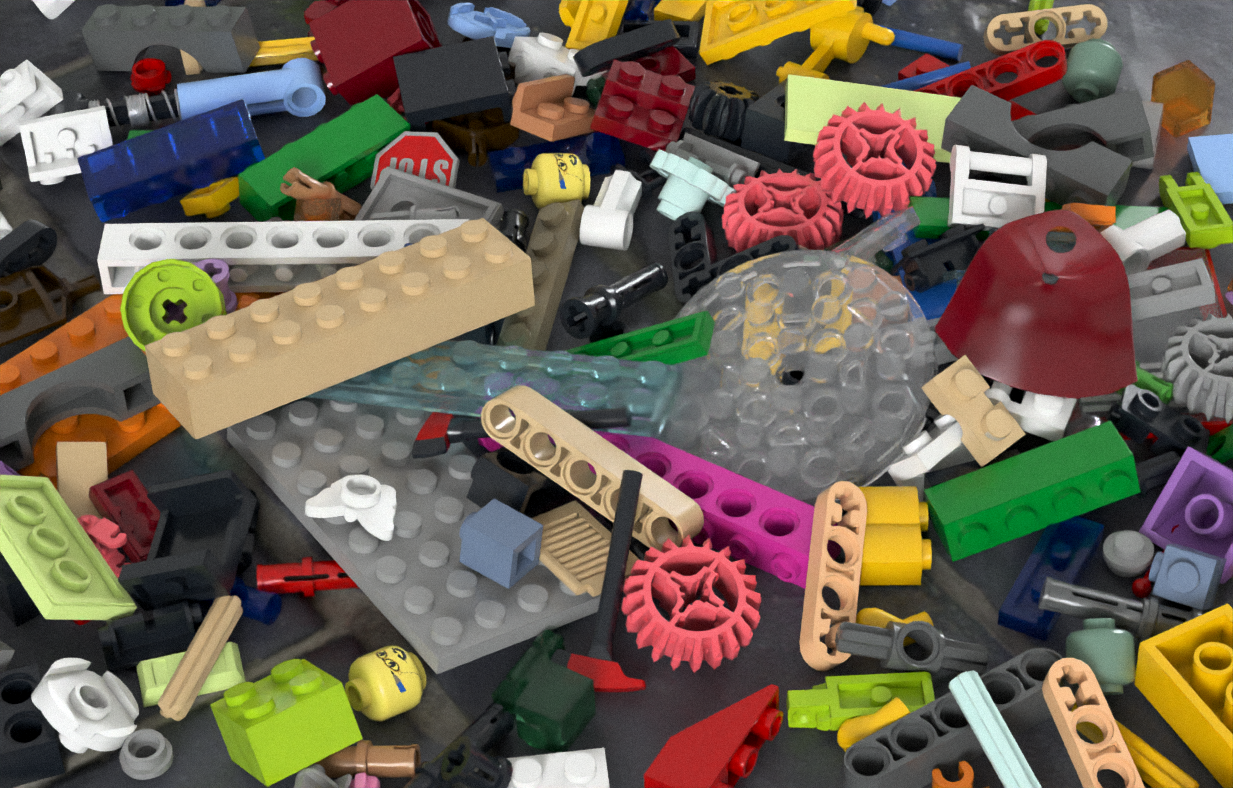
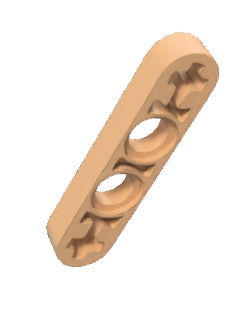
M847 481L836 482L817 496L814 508L799 644L803 659L810 667L817 671L831 670L851 656V654L842 653L837 650L835 638L840 623H856L867 501L863 492L856 485ZM838 498L840 500V504L836 503L835 499ZM842 509L847 511V514L842 516ZM828 540L837 542L843 548L845 553L844 564L837 563L830 557L827 551ZM823 586L832 588L838 594L840 599L839 610L831 609L824 602L822 597ZM826 635L825 644L820 642V638ZM827 647L832 648L833 652L828 654Z
M1062 658L1056 661L1049 669L1043 681V696L1083 788H1103L1098 782L1097 772L1105 769H1110L1120 774L1124 780L1125 788H1145L1091 668L1083 661L1075 658ZM1062 677H1065L1069 684L1078 683L1079 688L1075 695H1073L1069 687L1060 688L1058 684ZM1076 702L1078 708L1070 712ZM1087 721L1094 723L1103 732L1104 740L1097 744L1085 742L1077 734L1076 724Z

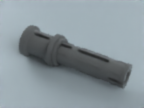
M1048 576L1044 580L1038 603V609L1058 612L1083 620L1095 618L1115 619L1116 628L1134 632L1133 637L1137 638L1139 642L1202 615V610L1192 608L1188 612L1161 605L1158 598L1149 596V598H1143L1142 601H1137L1066 583Z

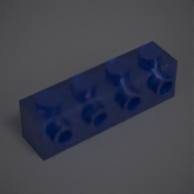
M244 99L81 156L77 160L88 197L102 223L114 218L124 217L130 212L155 203L166 202L172 197L194 189L205 188L216 181L240 174L249 165L259 163L266 157Z

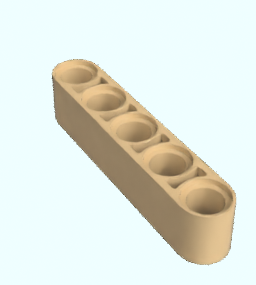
M517 385L491 399L482 408L481 423L485 432L491 438L613 523L623 470H634L642 473L632 536L647 547H653L661 551L663 543L668 538L677 547H681L683 539L688 535L693 539L702 530L704 524L703 512L693 499L532 388ZM509 408L514 412L516 420L511 416ZM548 435L553 438L556 447L551 444ZM588 462L594 467L596 475L590 470ZM668 518L676 524L678 531L671 527Z

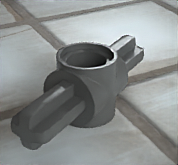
M889 621L885 628L842 622L839 624L835 638L836 648L839 652L880 659L881 666L890 669L893 673L928 672L931 673V676H936L939 669L960 673L974 670L980 676L985 673L989 660L987 647L984 645L945 639L942 630L936 629L924 621H913L908 624ZM905 637H910L919 644L921 649L919 661L911 659L905 653L903 648Z

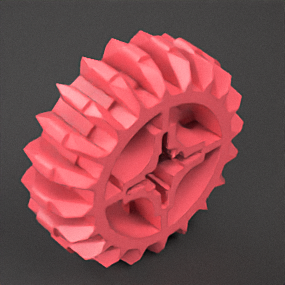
M865 102L858 108L857 112L847 106L842 111L841 116L833 114L827 126L820 130L817 138L818 144L815 145L813 151V161L815 162L814 176L821 178V191H833L831 196L833 204L841 201L848 203V214L855 210V208L864 210L866 219L872 215L873 211H878L884 220L891 214L892 210L902 216L909 206L910 196L922 197V195L929 191L932 183L931 177H933L936 169V160L933 158L935 154L934 144L927 142V130H915L917 126L916 117L904 120L901 118L900 108L892 114L885 112L883 103L876 110H871ZM842 153L847 156L846 161L844 160Z
M779 168L777 173L768 174L761 170L758 178L746 176L744 184L733 185L736 193L726 196L724 214H722V228L728 241V247L734 248L736 254L771 238L789 235L794 238L798 245H802L822 257L823 253H832L835 243L840 241L844 219L841 202L833 204L831 197L833 191H821L820 181H816L814 173L802 176L799 174L798 169H795L792 173H783Z
M689 535L683 539L681 547H677L669 538L663 543L661 551L650 547L645 553L644 561L637 560L633 564L631 576L624 583L623 592L626 597L623 598L621 610L624 615L628 616L625 624L627 632L638 633L636 638L638 649L653 646L651 656L654 662L661 659L664 655L670 657V665L673 671L680 666L681 661H688L694 673L700 669L702 660H705L714 670L720 666L723 657L733 661L738 656L740 647L746 648L750 644L753 636L752 631L757 629L760 621V615L757 610H759L761 605V593L755 592L757 585L756 575H744L746 569L745 559L734 562L729 561L731 555L729 546L722 549L719 553L711 550L712 543L710 538L704 541L702 547L694 546ZM713 587L718 589L725 597L730 610L723 606L724 601L714 594ZM652 597L659 600V606L669 613V622L658 612Z

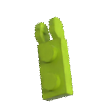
M1187 173L1185 186L1178 187L1171 175L1160 176L1158 184L1161 201H1163L1165 207H1168L1170 211L1179 217L1182 228L1186 232L1185 240L1190 248L1212 249L1221 244L1233 243V221L1210 183L1206 184L1200 173Z

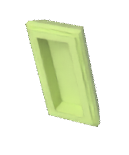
M226 642L197 696L226 690L246 682L238 644ZM185 652L144 660L136 666L144 708L158 705L161 695Z

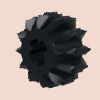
M719 80L715 82L705 81L695 87L694 96H691L688 108L690 110L688 119L696 130L703 131L705 135H713L718 137V139L726 138L731 141L742 140L746 109L760 99V96L756 92L748 91L746 87L734 85L732 82L723 83Z

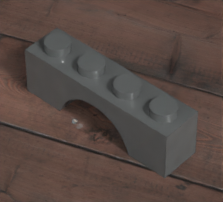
M106 4L96 8L81 30L97 71H132L133 65L142 59L150 46L167 45L191 55L202 65L206 72L245 73L260 49L246 7H228L226 5H216L213 7H192L189 5L152 6L150 4L116 6L114 4Z
M974 85L970 86L947 116L941 148L950 153L954 145L969 146L970 151L1025 158H1029L1030 154L1045 155L1047 158L1045 198L1063 206L1069 203L1115 206L1126 190L1133 160L1093 141L1077 149L1067 151H1054L1035 146L1025 140L1014 128L1010 115L1011 103ZM991 172L995 176L1004 178L1017 185H1028L1026 176Z
M1138 89L1124 93H1114L1108 97L1080 104H1070L1061 109L1037 115H1027L1012 121L1016 131L1025 140L1040 148L1054 151L1073 150L1093 141L1133 160V162L1154 157L1151 130ZM971 170L974 180L1015 184L1004 178H999L991 172Z
M128 336L0 395V461L15 472L35 463L34 449L38 439L49 427L63 419L82 414H99L122 422L160 404V400L153 394L146 355Z

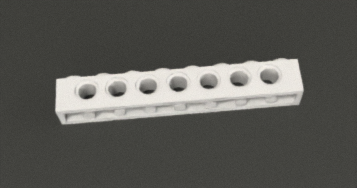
M469 219L105 224L97 261L104 294H123L124 289L136 272L151 262L166 259H176L191 263L206 259L224 261L229 268L230 277L227 282L229 289L233 293L288 292L302 283L317 281L335 274L342 268L354 267L378 258L384 252L396 251L415 244L424 237L438 235L457 228L464 222L469 221Z

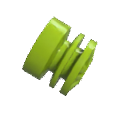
M176 259L151 262L136 272L124 289L120 307L125 331L134 344L144 351L145 345L161 340L167 334L185 331L206 323L215 316L227 315L224 296L214 280L191 262ZM173 302L177 306L183 302L187 304L183 310L187 319L183 323H179L176 320L171 321L169 324L166 322L170 315L166 309L169 303Z

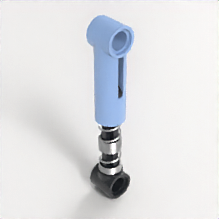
M296 58L287 62L279 70L177 84V89H174L173 94H166L162 90L159 96L148 97L147 93H142V95L139 93V95H130L129 98L124 96L123 101L110 102L106 98L105 103L100 104L98 99L97 101H89L79 92L62 91L63 100L48 110V116L105 106L109 127L117 126L120 130L127 124H131L132 128L144 127V125L150 126L151 121H155L159 125L162 119L173 118L176 122L180 120L183 122V126L283 111H288L298 117H309L322 110L325 105L326 96L319 65L307 58Z

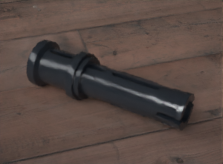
M651 262L649 265H645L642 269L623 277L609 286L602 284L594 285L585 292L584 297H573L562 304L560 309L562 326L567 333L575 338L583 339L591 336L599 325L608 326L618 320L623 309L639 302L655 291L665 288L668 283L666 270L659 263ZM633 287V291L629 292L628 289ZM604 302L606 303V305L601 307L600 309L597 308L598 305ZM582 312L586 313L585 317L577 321L574 320L575 316Z

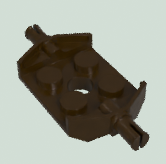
M465 37L462 42L470 41V38ZM508 61L511 77L505 78V81L513 79L515 84L516 64ZM500 107L478 111L479 113H468L432 121V132L438 133L451 150L465 149V151H468V162L470 165L476 167V155H478V166H483L487 162V150L503 151L519 138V128L510 125L511 122L504 123Z
M40 265L31 266L0 278V305L5 304L7 306L0 309V347L40 333L55 325L61 324L63 326L70 322L73 316V303H76L77 299L101 291L100 284L94 273L69 283L66 278L61 279L47 267Z

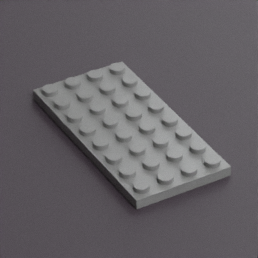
M393 372L297 401L227 427V440L436 674L598 612L601 594L592 597L588 592L575 595L540 560L538 565L509 589L459 562L462 542L459 536L460 528L469 514L482 509L466 498L473 481L471 470L478 458L462 442L451 443L446 454L418 459L412 457L411 452L414 441L425 421L433 412ZM347 475H367L373 477L381 485L391 486L396 491L397 506L393 538L391 541H384L373 536L357 519L354 522H348L344 516L329 518L308 517L305 515L306 501L318 495L323 489L330 488L332 483Z

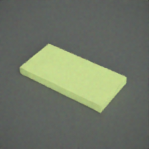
M788 74L785 90L784 140L816 145L818 144L817 138L820 130L827 126L833 114L841 116L842 111L847 106L857 112L864 102L871 110H876L883 103L885 112L893 114V112L900 108L902 119L908 120L916 117L917 126L915 130H927V142L934 144L935 154L933 158L937 162L950 163L951 153L941 148L945 120L961 98Z
M0 475V552L43 617L50 620H117L132 616L137 608L134 601L120 585L118 578L49 478Z

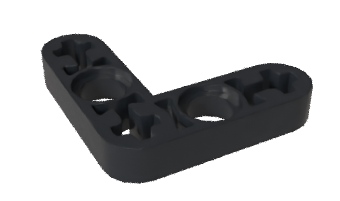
M688 212L679 216L668 230L675 295L688 315L707 310L711 314L747 298L748 288L759 280L773 287L796 276L805 265L803 252L794 238L789 235L771 238L718 262L714 232L699 212ZM703 258L697 266L686 270L693 262ZM749 270L742 279L732 282L738 274Z

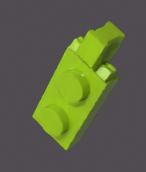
M908 672L825 676V683L815 685L812 689L787 691L786 710L788 726L813 729L817 727L818 730L828 731L830 729V731H838L845 720L874 714L895 697H898L912 713L935 700L931 673Z

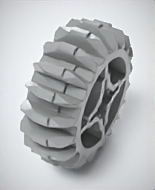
M1229 312L1225 318H1216L1209 313L1204 322L1191 318L1188 327L1178 326L1175 335L1168 338V343L1164 349V357H1162L1161 372L1163 373V380L1174 384L1173 396L1175 405H1187L1189 415L1202 412L1206 415L1207 421L1214 417L1224 418L1227 424L1233 418V318Z

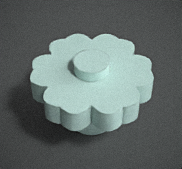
M658 149L649 165L652 169L658 171L660 175L667 178L658 196L661 202L656 210L674 221L679 216L688 212L700 213L706 201L724 207L726 196L736 193V190L731 188L729 184L711 174L713 168L693 157H689L687 161L672 153Z

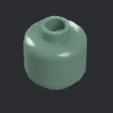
M1093 38L1076 44L1070 50L1067 59L1068 68L1062 78L1063 87L1080 103L1114 94L1123 68L1122 57L1111 43L1102 39Z
M1115 619L1083 620V630L1074 631L1067 636L1065 641L1066 658H1075L1087 664L1095 674L1104 696L1123 694V686L1134 681L1136 677L1135 640L1130 632L1123 629H1115Z

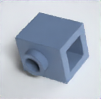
M493 499L478 512L469 514L464 520L459 533L462 539L459 562L509 589L539 564L544 525Z
M1168 544L1164 553L1160 551L1156 553L1150 568L1149 581L1155 582L1152 595L1200 610L1210 609L1213 607L1227 559L1180 544Z

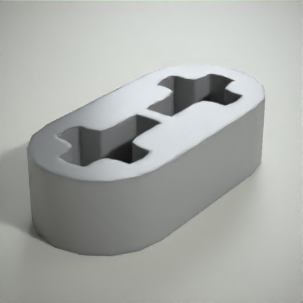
M1142 101L1151 130L1154 157L1132 162L1131 167L1153 170L1161 132L1164 103Z

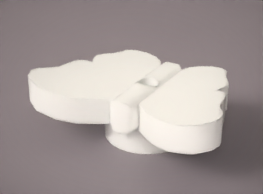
M347 475L332 483L330 488H325L318 495L308 499L305 505V515L316 518L344 516L348 522H354L357 519L373 536L384 541H391L397 506L396 491L391 486L381 485L375 478L367 475Z

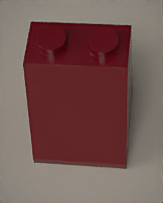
M349 0L309 23L315 38L310 42L312 50L322 64L325 63L327 72L323 73L327 87L334 96L341 94L351 106L362 103L376 94L381 98L390 97L399 88L393 60L394 56L443 47L430 14L418 0Z

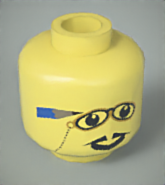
M539 154L534 159L531 169L524 170L525 195L532 196V200L538 209L555 202L564 203L577 199L582 202V199H587L590 193L589 167L586 164H582L579 157L575 154Z
M386 646L357 658L351 664L348 674L349 681L345 685V693L354 710L361 711L370 720L385 721L413 709L420 703L427 683L425 670L421 661L412 652H407L399 646Z

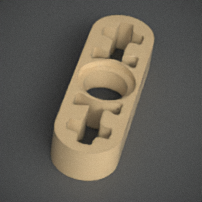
M1092 4L1001 14L991 20L984 31L983 38L990 52L1003 56L1038 41H1043L1036 36L1034 25L1038 20L1046 19L1051 21L1056 27L1057 33L1053 40L1059 42L1064 49L1072 48L1076 44L1089 39H1100L1107 29V17L1099 7ZM1083 16H1087L1088 22L1096 23V27L1090 32V35H1086L1084 28H1075L1068 32L1069 38H1065L1066 26L1078 24L1083 19ZM1022 22H1026L1025 38L1028 42L1026 44L1023 43L1024 35L1013 36L1008 41V45L1003 44L1002 38L994 37V34L997 33L1001 25L1005 26L1006 32H1017L1023 27Z

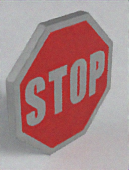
M404 131L376 154L370 188L373 190L387 166L455 188L460 160L438 133Z

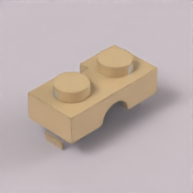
M966 355L921 387L941 415L947 414L957 420L963 432L960 440L981 467L1025 435V432L1003 403L1000 401L994 406L984 392L990 386Z

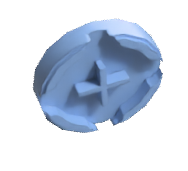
M457 3L450 8L447 19L448 25L456 32L471 39L477 40L494 36L496 46L511 48L515 37H529L530 28L526 27L527 24L522 19L500 9L485 7L484 13L474 11L475 5L473 3Z

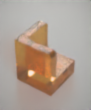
M1190 60L1157 72L1153 76L1151 102L1164 103L1161 126L1177 138L1210 124L1215 82Z

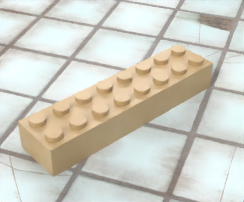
M484 218L466 221L461 226L452 230L424 237L415 244L396 251L384 252L378 258L354 267L342 268L333 275L311 283H302L288 292L269 299L257 300L248 307L227 315L212 317L206 323L182 332L167 334L161 340L145 345L153 394L195 440L535 306L531 258Z

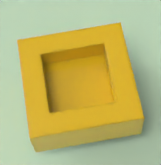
M238 177L205 182L180 200L186 216L205 213L207 218H213L230 210V202L239 196Z

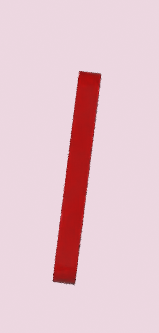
M1054 40L1038 41L914 91L955 97L956 93L961 89L970 88L971 85H974L1001 99L1009 101L1063 78L1068 68L1065 49L1059 42ZM1053 56L1058 59L1056 64L1050 67L1036 65V62L1042 57ZM1005 72H1013L1018 75L1010 83H999L995 80L998 75Z

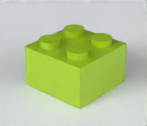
M305 659L284 661L272 668L271 675L255 683L243 682L224 692V698L210 704L231 760L267 787L363 739L342 682Z

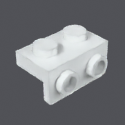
M543 32L539 33L538 37H515L508 57V61L516 64L515 83L520 84L569 74L575 77L572 96L576 86H602L601 74L606 73L607 70L588 77H582L573 59V56L580 50H569L562 46L563 40L561 38Z
M27 59L15 69L5 71L0 77V146L20 132L19 121L39 118L63 100L62 89Z
M105 106L19 121L31 182L40 181V184L51 185L64 181L67 175L83 173L86 177H94L107 173L110 167L117 166Z
M939 415L934 420L937 427L929 433L925 430L908 440L902 446L905 452L886 467V470L897 486H917L919 502H923L925 473L975 460L960 440L963 435L960 424L950 415Z

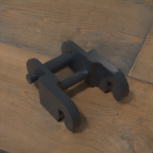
M644 148L639 153L641 162H648L649 168L640 174H637L632 169L627 170L619 163H615L610 167L611 175L614 174L615 170L631 172L636 180L642 182L641 197L645 200L652 197V190L661 185L664 186L667 178L649 166L656 154L649 148ZM650 175L654 178L649 182L644 180V178Z

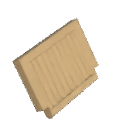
M576 500L531 518L544 525L539 560L575 595L588 592L592 597L600 595L612 533ZM630 550L624 583L631 576L633 564L640 560Z

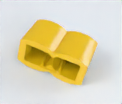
M917 486L858 487L863 492L867 501L860 586L921 585L922 570H931L932 564L931 539H922L921 532H928V502H919Z

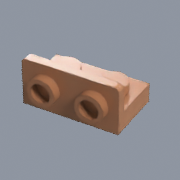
M563 74L520 83L512 100L513 113L510 125L553 142L595 132V130L590 129L596 110L589 108V102L572 97L575 77Z

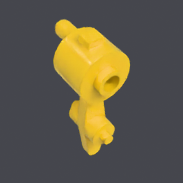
M856 6V9L842 17H833L810 27V45L815 51L802 65L788 61L784 67L780 66L777 69L776 75L780 77L779 83L784 81L788 74L829 80V75L823 72L832 59L837 58L851 64L856 63L866 51L869 41L888 46L893 43L895 35L890 29L873 24L872 16L864 12V8Z

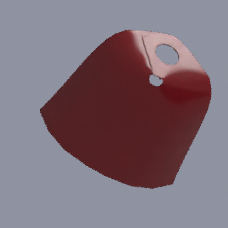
M1053 210L1009 222L992 233L975 254L948 306L934 327L936 333L952 355L958 359L966 355L981 375L1013 388L1042 395L1078 399L1108 395L1138 381L1131 295L1124 265L1112 245L1090 223L1073 211ZM1063 226L1072 230L1076 236L1074 248L1064 253L1055 252L1050 249L1046 243V235L1052 228ZM1045 272L1058 276L1059 279L1053 285L1046 284L1042 279V274Z

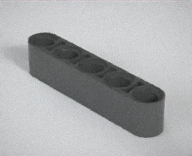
M1048 648L1027 650L979 676L1013 737L1052 716L1044 699L1042 686L1051 666L1056 661L1062 659V656L1054 650ZM1062 677L1058 684L1060 688L1064 687L1065 677ZM949 692L850 746L844 755L843 788H922L932 782L933 769L939 768L942 776L957 769L959 762L966 761L968 763L985 752L952 692Z

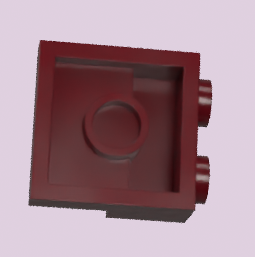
M614 59L590 129L658 151V149L665 151L671 141L678 142L695 86L685 83L679 76H663L645 70L637 62H621Z

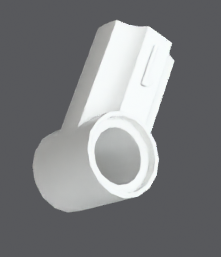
M615 170L613 175L605 177L594 205H586L580 223V242L582 245L624 251L628 249L633 232V216L642 195V182L636 180L631 172Z
M1169 209L1125 230L1112 225L1100 232L1118 253L1127 275L1146 271L1151 261L1185 245L1186 232L1182 228L1179 217Z

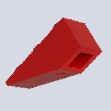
M771 684L671 736L644 773V787L734 788L741 777L747 778L751 774L757 762L758 751L766 740H774L781 728L783 712L779 710V687Z

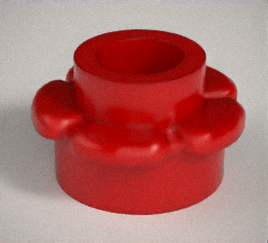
M157 58L142 59L132 67L131 86L135 91L147 93L148 96L158 95L165 89V84L171 82L172 75L170 71L166 70L165 63Z

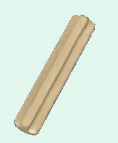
M236 595L218 597L214 600L158 701V706L161 708L160 714L165 718L180 721L189 712L243 613L241 600Z

